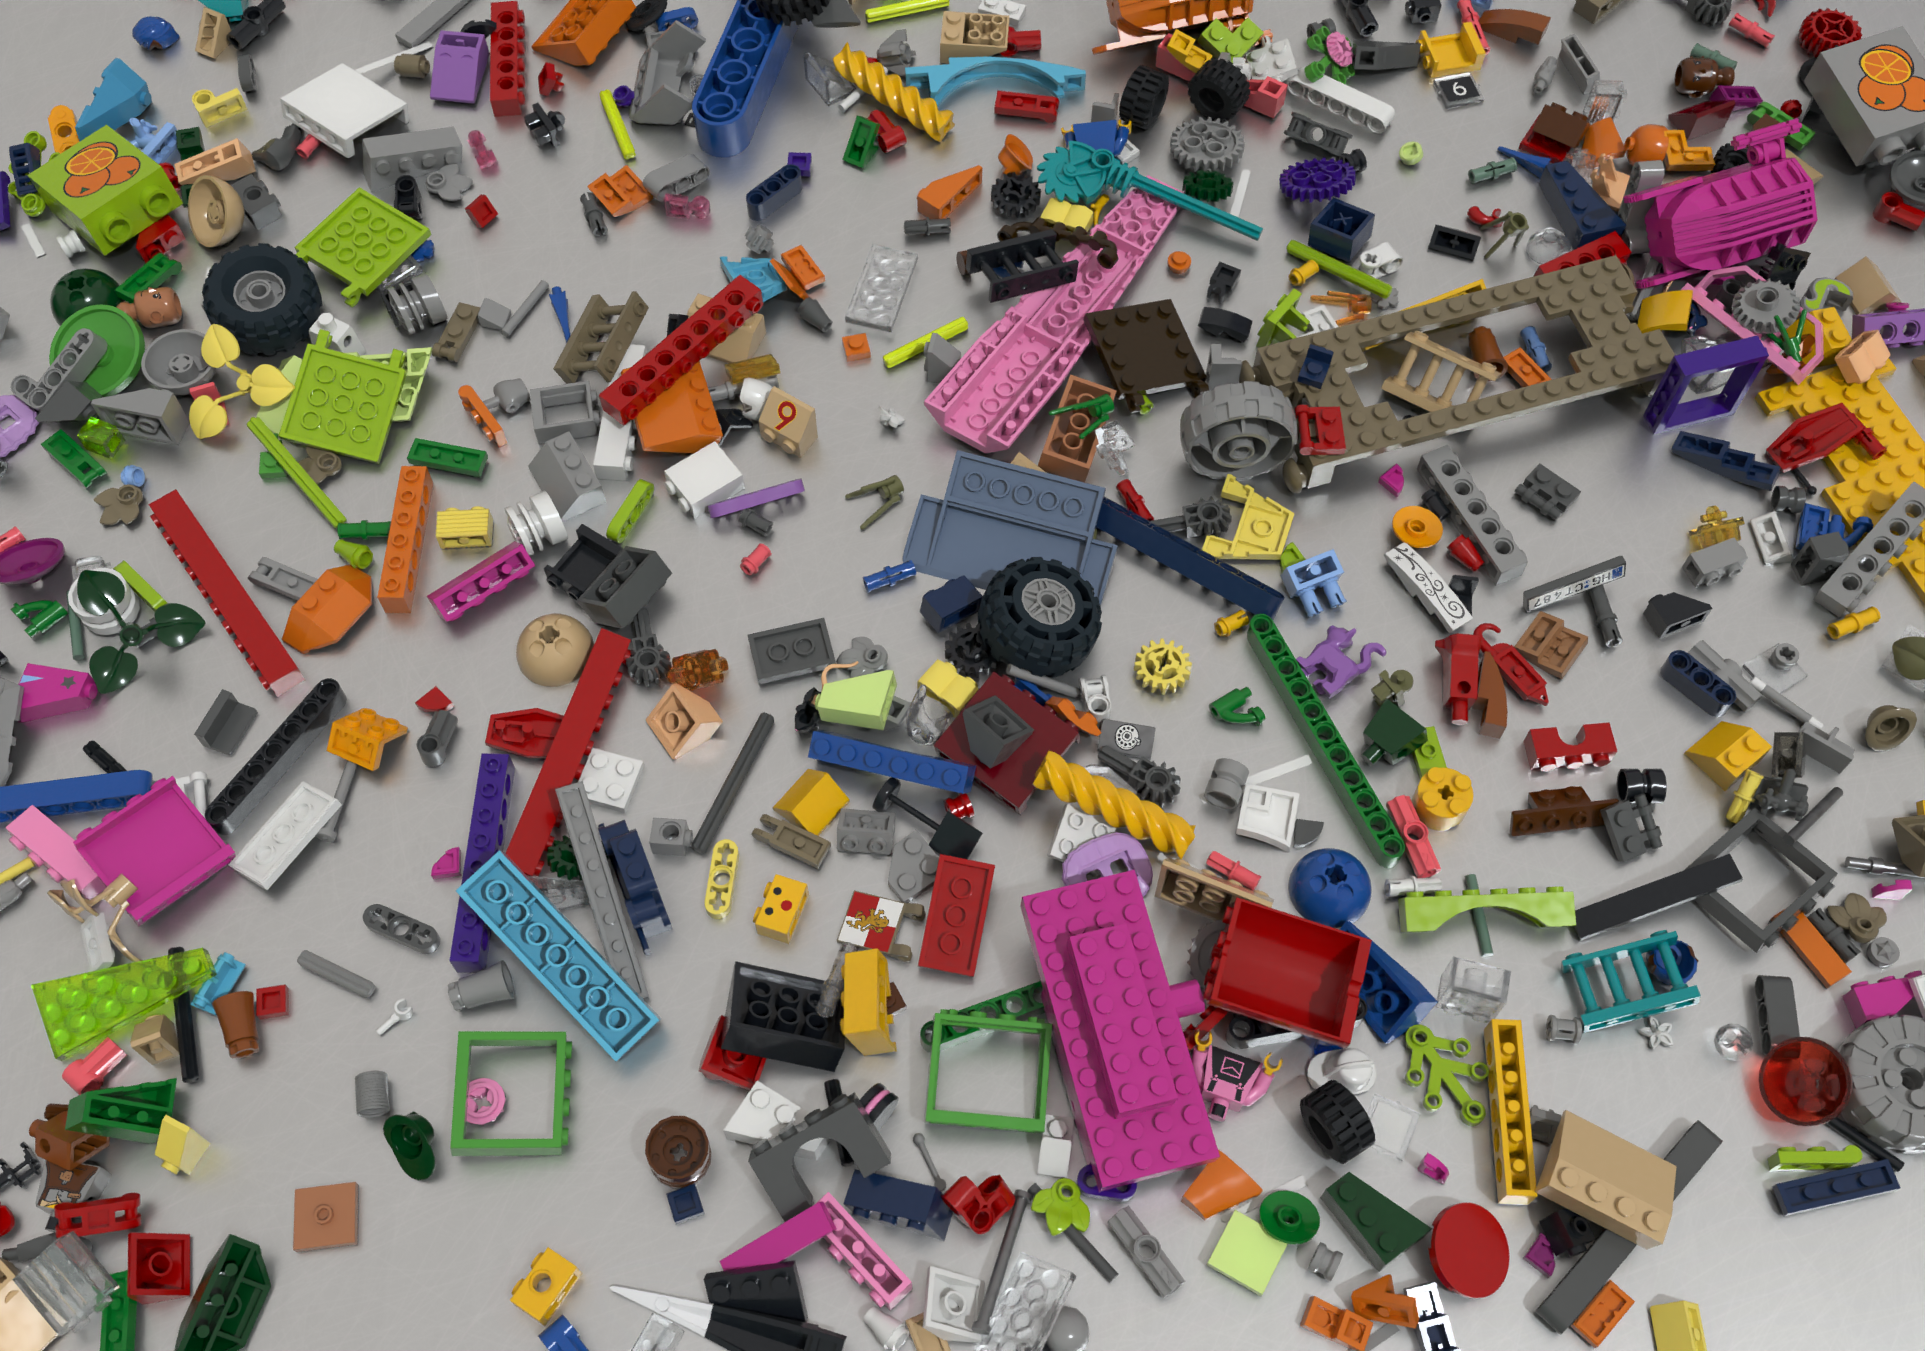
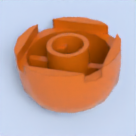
M1656 124L1638 127L1630 137H1627L1624 143L1628 162L1632 166L1635 162L1661 160L1663 162L1669 143V137L1664 136V131H1668L1667 128Z

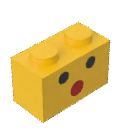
M775 874L773 882H768L765 887L763 906L758 907L754 914L753 923H755L757 934L787 944L790 943L809 896L806 883Z

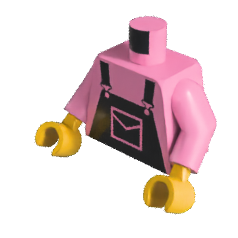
M1197 1029L1194 1034L1197 1046L1193 1049L1191 1061L1202 1098L1205 1101L1211 1102L1208 1116L1213 1120L1224 1122L1228 1109L1240 1112L1242 1106H1251L1266 1094L1274 1078L1273 1072L1280 1069L1283 1059L1281 1057L1279 1064L1272 1066L1268 1061L1272 1054L1270 1052L1264 1059L1265 1068H1262L1263 1063L1210 1045L1212 1043L1211 1031H1209V1037L1206 1041L1199 1040L1200 1030Z

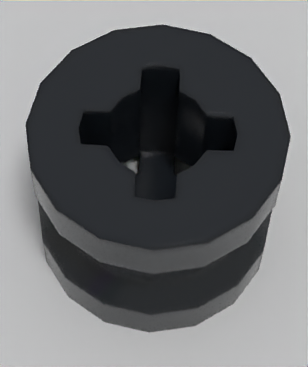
M1360 149L1353 150L1351 154L1344 153L1339 156V160H1343V163L1348 162L1349 166H1353L1355 172H1362L1367 167L1366 157Z

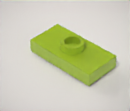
M1434 726L1425 727L1428 741L1412 752L1420 780L1433 767L1447 768Z

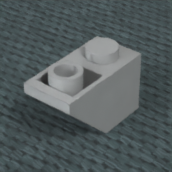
M932 333L930 342H926L923 355L926 357L924 371L928 372V382L940 383L961 359V352L937 333Z

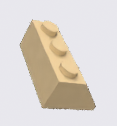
M698 293L687 312L688 318L712 298ZM759 313L753 314L740 328H737L727 336L723 343H719L712 349L708 356L746 369L766 334L764 315Z

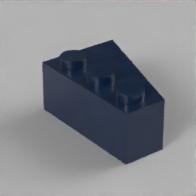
M857 1169L854 1170L843 1203L852 1211V1216L857 1219L869 1221V1218L886 1226H897L945 1241L953 1211L941 1198L943 1193L937 1187L875 1173L864 1178L860 1170Z

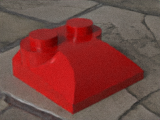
M721 1015L711 1032L698 1071L702 1072L708 1079L722 1080L751 1090L756 1081H759L767 1058L721 1049L725 1016Z

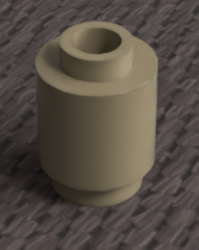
M401 54L395 57L394 69L402 77L425 78L430 71V63L424 55Z

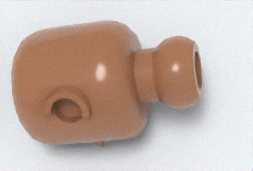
M148 287V290L138 291L134 295V303L121 302L117 305V308L130 315L135 321L139 320L144 327L149 329L172 326L179 323L182 318V309L177 293L169 287Z

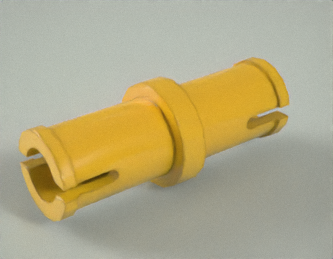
M1871 606L1858 613H1849L1844 619L1830 623L1827 627V632L1835 640L1849 633H1858L1863 630V627L1879 622L1881 618L1880 612L1877 608Z

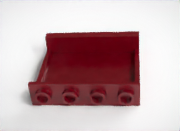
M993 672L933 746L936 753L944 759L976 765L973 781L1019 815H1022L1027 808L1026 802L1037 790L1033 786L1035 773L1049 750L1063 757L1074 742H1080L1079 729L1071 721L1066 719L1064 722L1058 718L1057 712L1046 704L1042 706L1037 703L1035 696L1025 689L1020 691L1014 686L1015 683L1004 674L999 676ZM996 695L1030 725L1034 731L1006 761L989 768L980 762L978 757L970 751L963 712L965 709Z

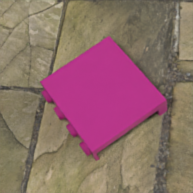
M174 776L167 780L165 778L158 780L151 786L152 790L143 796L141 794L134 796L126 803L127 806L119 812L112 811L102 818L101 824L93 829L91 827L84 829L76 836L77 840L73 842L76 850L106 887L122 874L138 888L126 900L130 905L125 909L138 927L220 871L236 857L235 851L231 846L224 843L176 784Z

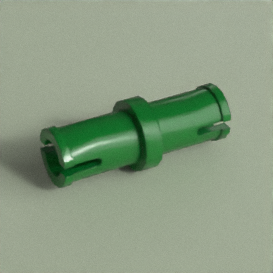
M362 520L361 523H338L339 539L362 538V540L388 537L391 521L368 522V520Z

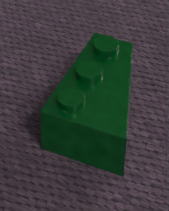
M1351 1172L1346 1173L1329 1186L1320 1197L1378 1272L1382 1271L1432 1230L1431 1227Z

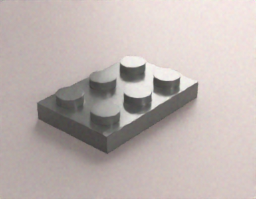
M824 618L747 635L759 684L821 671L828 665L836 664Z

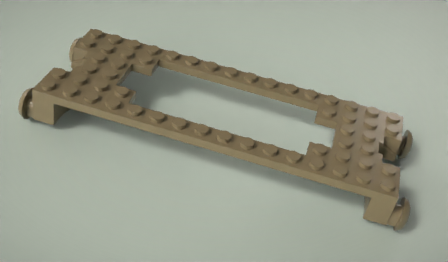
M1615 255L1257 348L1253 367L1246 360L1242 361L1239 383L1255 381L1266 386L1272 385L1281 390L1285 397L1289 398L1293 409L1302 404L1303 398L1306 399L1309 407L1340 406L1346 445L1345 454H1300L1299 444L1301 439L1298 419L1296 418L1298 440L1297 444H1294V451L1298 459L1297 462L1293 458L1285 461L1283 464V478L1285 485L1291 492L1300 494L1304 487L1308 489L1330 483L1336 465L1637 384L1642 385L1647 396H1652L1675 353L1660 329L1642 334L1636 322L1630 323L1626 314L1633 311L1632 303L1638 291L1635 288L1632 270L1627 265L1620 263ZM1532 303H1537L1546 321L1569 315L1587 346L1586 349L1571 352L1568 357L1570 364L1576 372L1575 374L1397 421L1388 401L1364 407L1348 373L1367 368L1368 361L1361 348L1402 338L1410 332H1425ZM1310 344L1324 347L1334 352L1330 368L1321 389L1297 382ZM1308 419L1311 441L1317 443L1314 419Z

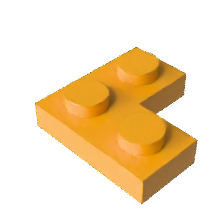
M1684 130L1664 131V136L1669 137L1668 149L1664 158L1666 171L1713 170L1715 162L1711 147H1688Z

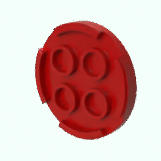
M1459 1203L1444 1208L1432 1223L1434 1228L1431 1248H1428L1430 1261L1437 1277L1449 1291H1454L1469 1299L1483 1298L1493 1294L1504 1282L1509 1267L1508 1242L1500 1223L1488 1210L1474 1203Z

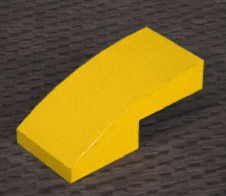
M1176 29L1166 48L1181 64L1197 73L1206 61L1211 60L1213 55L1194 46L1193 44L1196 39Z

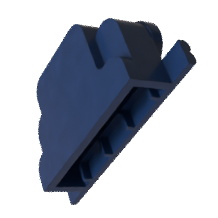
M625 820L606 827L604 823L599 824L598 831L624 896V903L634 930L637 932L643 952L648 956L651 954L646 939L673 929L637 830L629 831Z

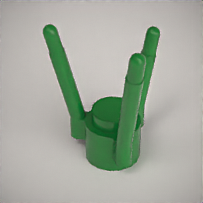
M1104 394L1089 401L1051 410L1049 415L1052 416L1088 407L1091 416L1098 417L1099 419L1079 435V438L1083 439L1101 423L1109 420L1108 414L1114 411V403L1108 394Z

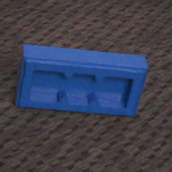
M1805 503L1800 513L1795 549L1801 550L1810 537L1827 534L1830 509Z

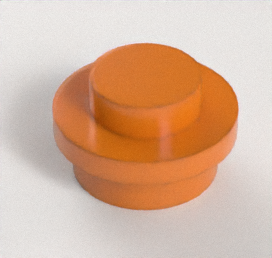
M1176 251L1169 255L1167 263L1173 273L1182 274L1190 268L1191 258L1185 252Z

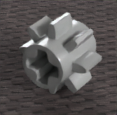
M760 224L755 229L750 226L744 235L746 236L745 239L748 240L746 246L758 254H761L763 250L769 252L774 245L773 239H771L773 233Z

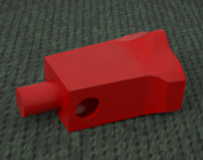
M1457 633L1435 641V648L1443 660V708H1452L1451 723L1456 725L1468 723V710L1471 709L1477 700L1478 655L1482 637L1478 635Z

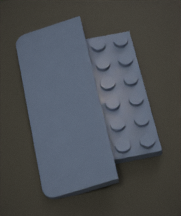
M957 450L944 500L922 494L920 496L905 545L903 563L912 560L916 572L946 580L957 579L965 575L974 587L986 590L995 574L999 570L1003 571L1012 562L1024 559L1026 562L1031 557H1042L1046 561L1055 559L1061 561L1062 565L1069 569L1073 567L1081 573L1080 577L1084 581H1089L1094 588V597H1098L1101 607L1118 545L1093 539L1106 488Z

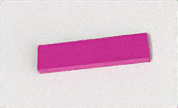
M821 1201L720 1260V1264L723 1270L726 1271L780 1263L835 1231L837 1228L824 1202Z

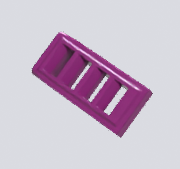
M1717 86L1709 98L1710 101L1735 100L1733 111L1757 107L1763 102L1754 86Z

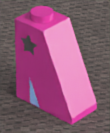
M28 663L18 684L24 687L18 722L24 723L89 709L92 699L98 693L94 679L86 672Z

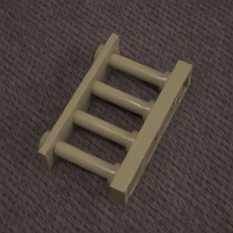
M632 291L625 305L609 306L600 294L592 295L553 369L566 384L575 383L581 371L595 370L599 372L606 382H611L649 309L647 304L636 291ZM620 315L616 323L606 324L610 316ZM610 333L606 342H597L600 334ZM600 352L597 360L587 361L590 353Z

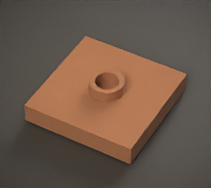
M356 1182L295 1189L293 1250L295 1252L358 1245V1184Z

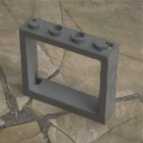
M1755 807L1686 869L1727 855L1749 834L1755 831L1816 881L1763 930L1717 891L1693 899L1754 952L1758 953L1765 945L1768 948L1773 946L1780 938L1778 933L1783 929L1786 932L1792 929L1798 922L1797 916L1801 912L1807 915L1817 904L1815 899L1819 896L1825 898L1835 887L1832 882L1838 873L1798 841L1793 845H1787L1783 841L1787 832Z

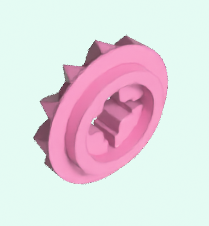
M1338 31L1329 34L1326 43L1332 60L1342 67L1350 65L1354 54L1352 53L1353 48L1350 46L1349 41L1346 40L1345 35H1341Z
M479 1078L469 1082L467 1121L470 1124L484 1126L485 1123L495 1121L496 1117L501 1112H504L506 1097L502 1087L496 1081L488 1078ZM487 1095L486 1099L491 1104V1107L482 1106L479 1110L477 1103L472 1098L483 1099Z

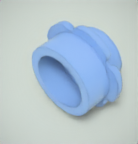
M127 465L121 472L120 477L124 485L130 484L140 487L144 484L145 474L142 468L135 465Z

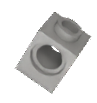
M653 818L649 841L652 853L686 856L687 846L691 847L693 841V831L689 830L687 821L683 819ZM671 834H678V837L674 840L666 839Z

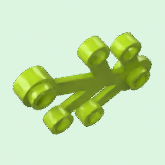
M31 131L24 137V143H30L40 149L41 167V154L46 149L47 142L40 133ZM53 153L50 156L49 161L58 156L60 153ZM10 163L8 169L9 172L13 174L12 165ZM15 181L9 184L8 192L22 201L21 206L27 215L36 217L44 211L46 203L39 193H30L20 197L17 194Z
M1424 1025L1411 1026L1405 1034V1043L1412 1051L1409 1070L1405 1075L1406 1083L1411 1087H1418L1423 1082L1425 1076L1421 1066L1424 1055L1431 1064L1427 1094L1423 1099L1424 1108L1430 1112H1435L1441 1107L1443 1102L1440 1095L1442 1079L1461 1105L1459 1114L1462 1122L1468 1126L1479 1125L1485 1118V1108L1480 1102L1470 1098L1453 1073L1471 1077L1476 1082H1482L1489 1075L1488 1066L1483 1062H1476L1470 1065L1441 1058L1435 1049L1453 1052L1456 1057L1463 1058L1471 1050L1470 1042L1465 1038H1458L1453 1041L1436 1037ZM1421 1034L1424 1036L1425 1042L1417 1041L1415 1035ZM1457 1044H1462V1045H1464L1465 1048H1466V1051H1465V1052L1459 1051V1050L1457 1049L1456 1045H1457ZM1474 1069H1482L1484 1076H1478ZM1410 1073H1416L1419 1076V1081H1413L1410 1078ZM1428 1098H1435L1437 1106L1430 1105ZM1469 1108H1476L1479 1112V1115H1472L1469 1111Z

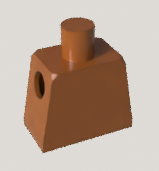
M63 1111L48 1121L34 1120L29 1128V1135L35 1138L36 1155L66 1170L71 1171L110 1146V1137L65 1130L68 1111Z

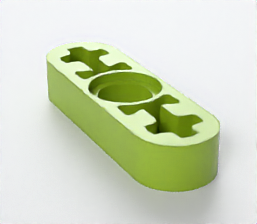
M639 479L610 522L606 532L607 539L619 544L625 540L652 498L654 484L643 479Z
M124 560L113 568V570L123 576L131 589L154 612L160 606L168 604Z

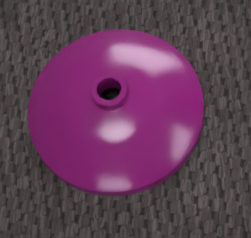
M39 538L13 545L0 552V584L19 585L39 581L50 573L62 560L65 553L63 543L55 538Z

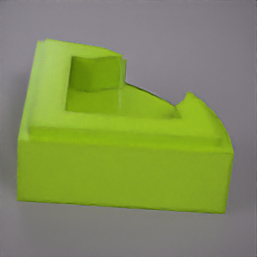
M1293 542L1288 544L1280 559L1282 573L1286 567L1306 560Z

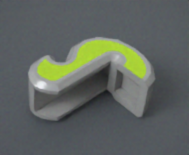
M1828 277L1816 278L1801 298L1800 306L1806 309L1808 313L1813 310L1823 309L1824 303L1827 306L1835 307V309L1846 311L1853 300V292L1848 285L1837 279Z

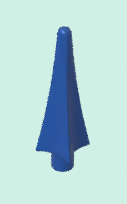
M1502 146L1498 147L1499 152L1509 158L1513 157L1517 163L1528 169L1539 179H1541L1545 166L1551 161V158L1534 156Z
M556 286L552 288V294H549L567 343L571 336L568 319V299H566V292H562L561 287Z

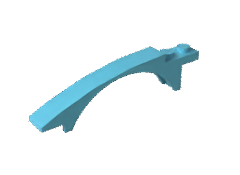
M949 58V64L906 67L905 84L906 86H915L918 90L928 89L929 97L936 101L937 107L957 88L972 81L990 77H1011L1026 80L1046 89L1056 98L1062 99L1066 91L1085 90L1086 71L1065 65L1029 59Z

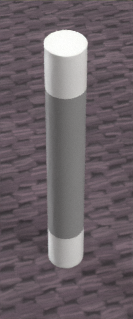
M1756 676L1750 681V684L1762 695L1801 722H1808L1818 729L1823 727L1824 724Z

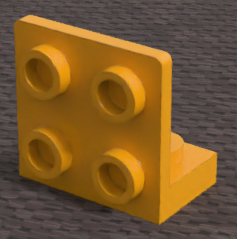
M362 708L332 723L326 751L374 771L380 766L384 744L406 734L408 727L399 724V721L396 719L380 716L372 709Z

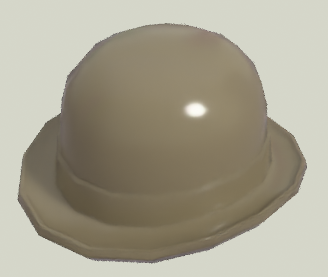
M1884 705L1876 708L1871 712L1867 720L1865 739L1868 746L1875 751H1887L1897 747L1914 730L1917 722L1916 714L1910 709L1897 708L1893 705Z

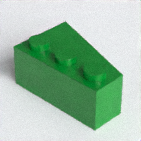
M177 1078L127 1087L120 1086L87 1091L69 1100L65 1130L153 1144L158 1141L162 1119L165 1115L172 1117Z

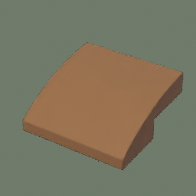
M1540 611L1514 648L1527 661L1543 671L1563 679L1588 644V636L1564 627V620Z

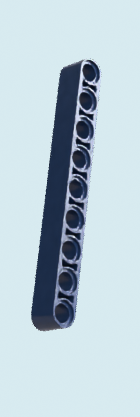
M1104 496L1096 525L1097 528L1255 615L1266 614L1274 620L1285 598L1283 594Z

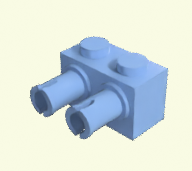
M1334 549L1286 567L1280 575L1290 598L1300 597L1308 618L1313 617V614L1316 616L1323 612V608H1321L1314 592L1319 587L1323 588L1331 608H1336V605L1341 606L1347 602L1337 582L1344 573V570Z

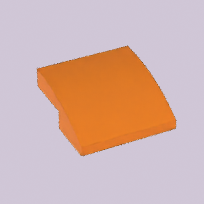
M627 165L610 177L604 173L587 186L613 217L632 212L654 199V196L643 187V182Z

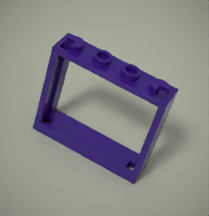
M1753 336L1675 355L1643 414L1653 435L1734 415L1769 356L1767 348L1763 346L1759 337ZM1735 368L1720 394L1678 404L1692 378Z

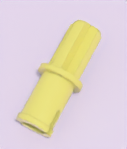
M1749 769L1746 770L1738 790L1733 792L1735 797L1726 814L1727 820L1737 824L1744 817L1750 803L1756 800L1753 797L1761 780L1764 778L1763 775H1759V773Z

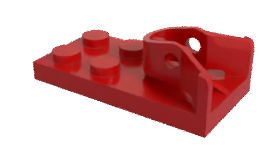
M940 854L918 967L974 977L995 865Z

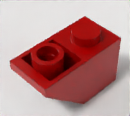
M167 214L139 233L136 249L146 264L156 254H164L185 240V237L179 225Z

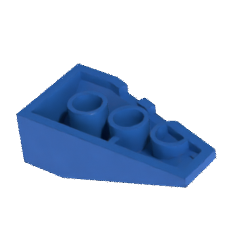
M1346 921L1340 928L1342 931L1370 939L1350 921ZM1371 942L1359 997L1367 1004L1365 1016L1367 1023L1386 1044L1407 1032L1411 1026L1421 1023L1438 1001L1413 975L1376 943Z

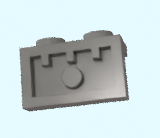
M841 808L837 826V850L890 855L892 853L895 813Z

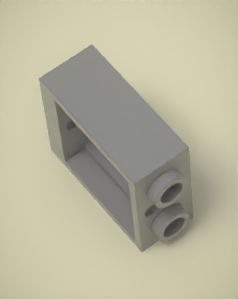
M589 381L530 389L533 425L539 444L546 443V441L568 431L573 438L598 435L597 425L601 424L599 410L594 408V405H598L596 390H591ZM586 401L587 419L546 424L545 407Z

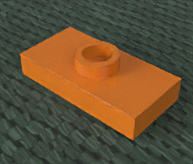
M802 245L781 254V260L804 291L825 282V275Z
M1608 1280L1570 1327L1593 1348H1597L1635 1301L1612 1280Z

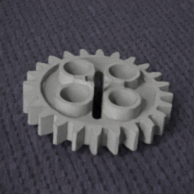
M1199 117L1197 122L1194 119H1190V124L1183 122L1182 127L1177 126L1176 131L1172 132L1170 153H1174V159H1179L1178 164L1186 163L1185 168L1193 166L1195 172L1199 168L1207 171V169L1216 171V168L1224 171L1225 166L1232 168V164H1237L1239 158H1242L1245 145L1244 136H1241L1240 130L1235 131V125L1228 127V121L1220 123V118L1212 121V118L1208 117L1207 121H1204L1202 117Z

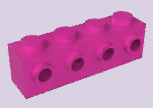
M514 541L435 590L427 598L441 619L446 622L449 620L454 621L461 617L464 611L471 606L476 607L483 603L490 594L498 593L505 589L512 580L520 579L530 572L529 570L535 567V564L524 546Z

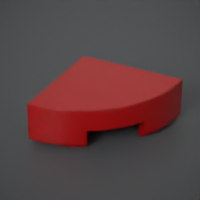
M436 686L415 702L416 706L424 712L449 711L454 708L453 703Z

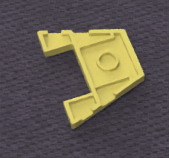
M1227 474L1221 497L1243 503L1245 507L1234 540L1230 541L1212 535L1206 536L1202 550L1218 559L1280 560L1295 513L1269 497L1265 499L1255 493L1254 488L1248 484L1244 486L1236 481L1235 476Z

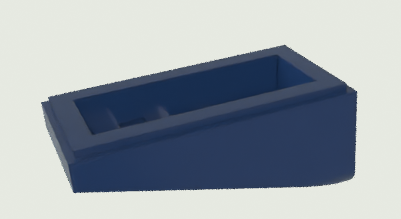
M30 143L10 146L9 155L18 196L24 197L30 193H39L33 183L25 186L26 182H31L25 174L31 173L40 167V149Z

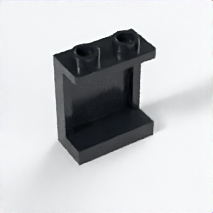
M581 524L576 530L578 540L554 567L546 565L544 568L548 584L555 589L561 588L566 591L568 596L574 601L586 591L623 550L621 546L584 524Z

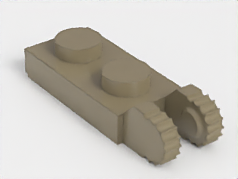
M767 814L761 816L760 822L775 830L774 834L772 835L757 828H754L751 834L762 843L769 844L770 847L817 869L831 847V842L783 819L778 820Z

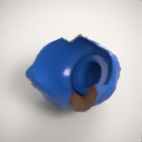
M144 17L136 23L132 30V37L137 43L150 51H153L155 47L160 50L166 49L179 39V34L174 30L171 23L161 17Z
M1677 940L1676 945L1670 946L1682 980L1686 984L1697 972L1698 959L1695 957L1691 946ZM1659 950L1647 952L1646 959L1649 972L1660 982L1671 985Z

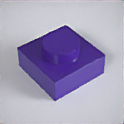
M789 152L787 165L793 164L798 166L802 177H810L812 154Z

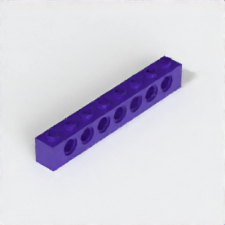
M481 754L461 885L499 850L503 851L515 767L509 754ZM459 896L449 961L457 973H477L486 969L492 929L461 896Z

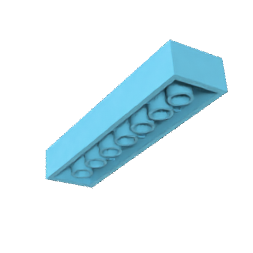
M499 850L456 890L461 898L615 1061L620 1060L661 1020L657 1013L505 852Z

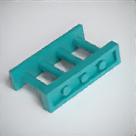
M1661 930L1651 934L1650 938L1585 955L1573 953L1565 957L1566 960L1561 962L1562 973H1574L1586 1007L1585 1014L1580 1016L1583 1033L1699 1004L1701 995L1697 985L1688 987L1687 984H1684L1670 946L1676 945L1678 938L1676 931L1668 933L1667 930ZM1659 950L1673 987L1670 989L1671 992L1664 994L1655 992L1641 955L1642 953ZM1630 957L1644 994L1641 997L1642 999L1633 1002L1630 999H1626L1613 963L1615 960ZM1602 965L1615 1001L1613 1007L1602 1009L1600 1006H1597L1584 968Z

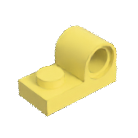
M237 88L217 97L207 89L199 90L192 96L193 104L206 128L248 110Z

